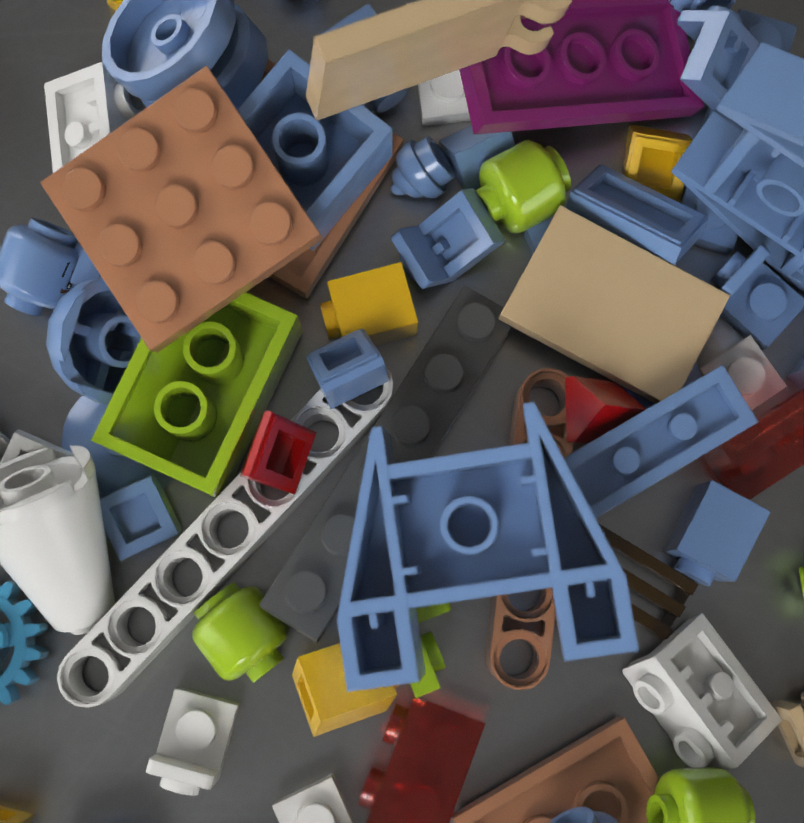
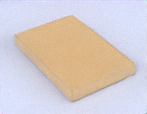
M560 205L498 319L657 404L682 389L730 295Z

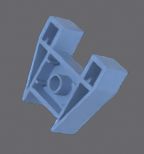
M762 42L716 108V110L745 128V130L742 131L713 111L671 172L754 251L761 244L771 252L765 261L786 281L804 292V59Z
M534 402L523 404L528 443L395 464L391 434L382 426L371 428L337 616L347 692L414 683L422 679L426 671L416 607L545 588L552 589L564 661L639 651L626 575Z

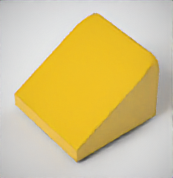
M630 125L622 175L680 202L684 183L671 171L693 139L690 135Z

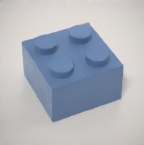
M288 50L237 110L322 237L325 238L392 157L393 128L363 105L316 121L306 99L310 65L291 50ZM322 240L314 246H312L310 249L314 251L317 248V246L322 242Z

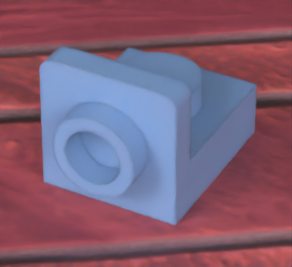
M710 6L707 10H682L677 24L690 36L695 45L689 54L687 64L680 79L708 107L716 110L758 49L760 43L742 24L741 16L731 9L722 6Z
M761 244L747 258L737 251L711 279L720 286L719 290L730 295L720 316L744 338L751 335L763 351L770 346L804 308V298L763 263L771 252Z

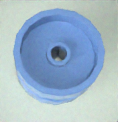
M123 0L110 19L102 41V62L110 75L131 95L141 98L146 108L207 66L236 109H238L262 80L268 60L266 37L241 7L234 4L233 0Z

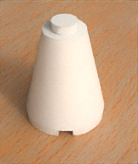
M70 445L74 456L57 458L53 447L39 449L0 465V564L56 631L82 635L88 633L115 604L95 465L90 452L82 446Z

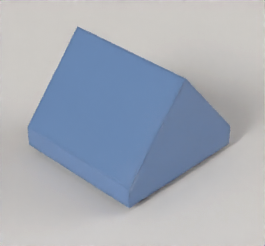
M472 125L439 140V145L451 163L455 176L463 190L473 188L476 190L480 188L479 170L481 164L515 146L512 132L474 135Z
M365 329L356 330L305 356L330 409L389 382L382 355Z

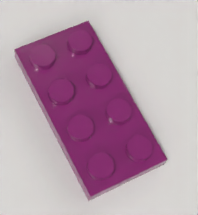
M572 0L564 16L557 22L540 24L529 18L521 19L522 25L530 31H539L551 26L554 34L544 50L528 55L510 47H500L497 56L459 69L473 134L690 117L704 107V104L680 79L691 53L687 34L677 24L681 13L672 7L669 0Z

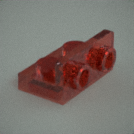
M804 388L757 417L758 423L702 455L722 486L750 500L804 465Z
M413 693L407 707L395 703L381 740L392 745L383 770L371 766L357 805L368 809L365 823H449L486 723L483 720L422 696L415 698Z

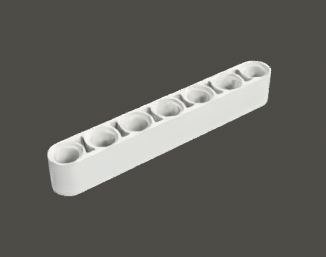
M387 367L389 382L382 385L383 393L372 404L360 405L349 400L330 409L320 389L304 405L291 421L306 428L318 421L331 422L339 430L338 441L334 447L324 452L310 450L295 495L289 493L282 499L270 500L265 498L261 491V483L240 477L239 474L65 656L59 665L57 682L60 692L67 701L75 706L89 708L110 701L126 690L195 616L194 612L226 584L374 427L393 397V380ZM228 513H242L248 523V535L239 546L226 548L217 537L218 523ZM186 559L195 561L201 568L203 576L199 589L191 596H184L179 593L172 581L173 571L177 564ZM138 607L147 609L155 618V634L146 644L138 643L132 639L128 632V618ZM91 656L102 660L108 668V683L101 692L91 690L83 681V665Z

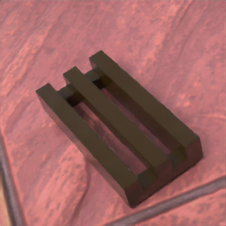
M599 524L613 551L675 588L670 597L622 568L626 575L628 588L663 609L659 618L656 619L631 603L634 622L659 638L668 639L673 630L671 627L677 617L680 618L686 608L684 606L689 595L694 594L699 584Z

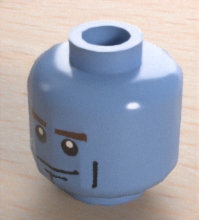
M34 217L30 218L28 225L20 224L10 227L0 248V288L7 292L4 302L16 310L34 316H41L44 307L55 309L59 299L74 287L70 280L79 260V256L74 249L78 243L75 235L58 225Z

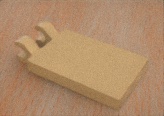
M418 0L314 37L306 99L315 120L318 121L495 57L500 47H510L528 55L539 53L546 48L554 34L551 26L539 31H530L522 25L521 19L529 18L540 24L557 22L564 16L572 0Z

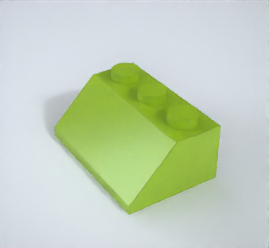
M245 292L159 352L150 351L141 338L91 441L217 498L233 481L256 432L261 415L267 409L302 335L303 330L298 315Z

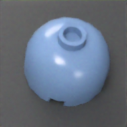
M98 277L78 283L59 299L48 320L46 346L53 369L69 388L94 402L108 405L141 336L103 278Z

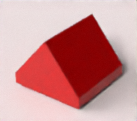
M577 376L565 377L567 443L587 445L646 410L644 406L616 382Z
M265 410L258 423L240 477L295 495L317 432L276 413Z

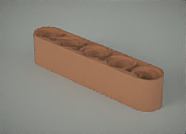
M554 368L539 369L531 373L519 387L513 401L508 446L528 443L523 404L529 403V392L531 389L546 387L556 393L559 398L560 409L558 414L554 416H541L563 458L572 454L573 443H567L565 377L569 376L563 371ZM551 588L539 589L540 596L538 602L526 611H519L514 608L507 594L491 596L485 660L490 673L506 687L515 690L530 689L538 685L547 675L551 660L555 622V607ZM515 639H523L532 649L533 660L531 666L520 675L506 674L500 665L501 651L508 642Z

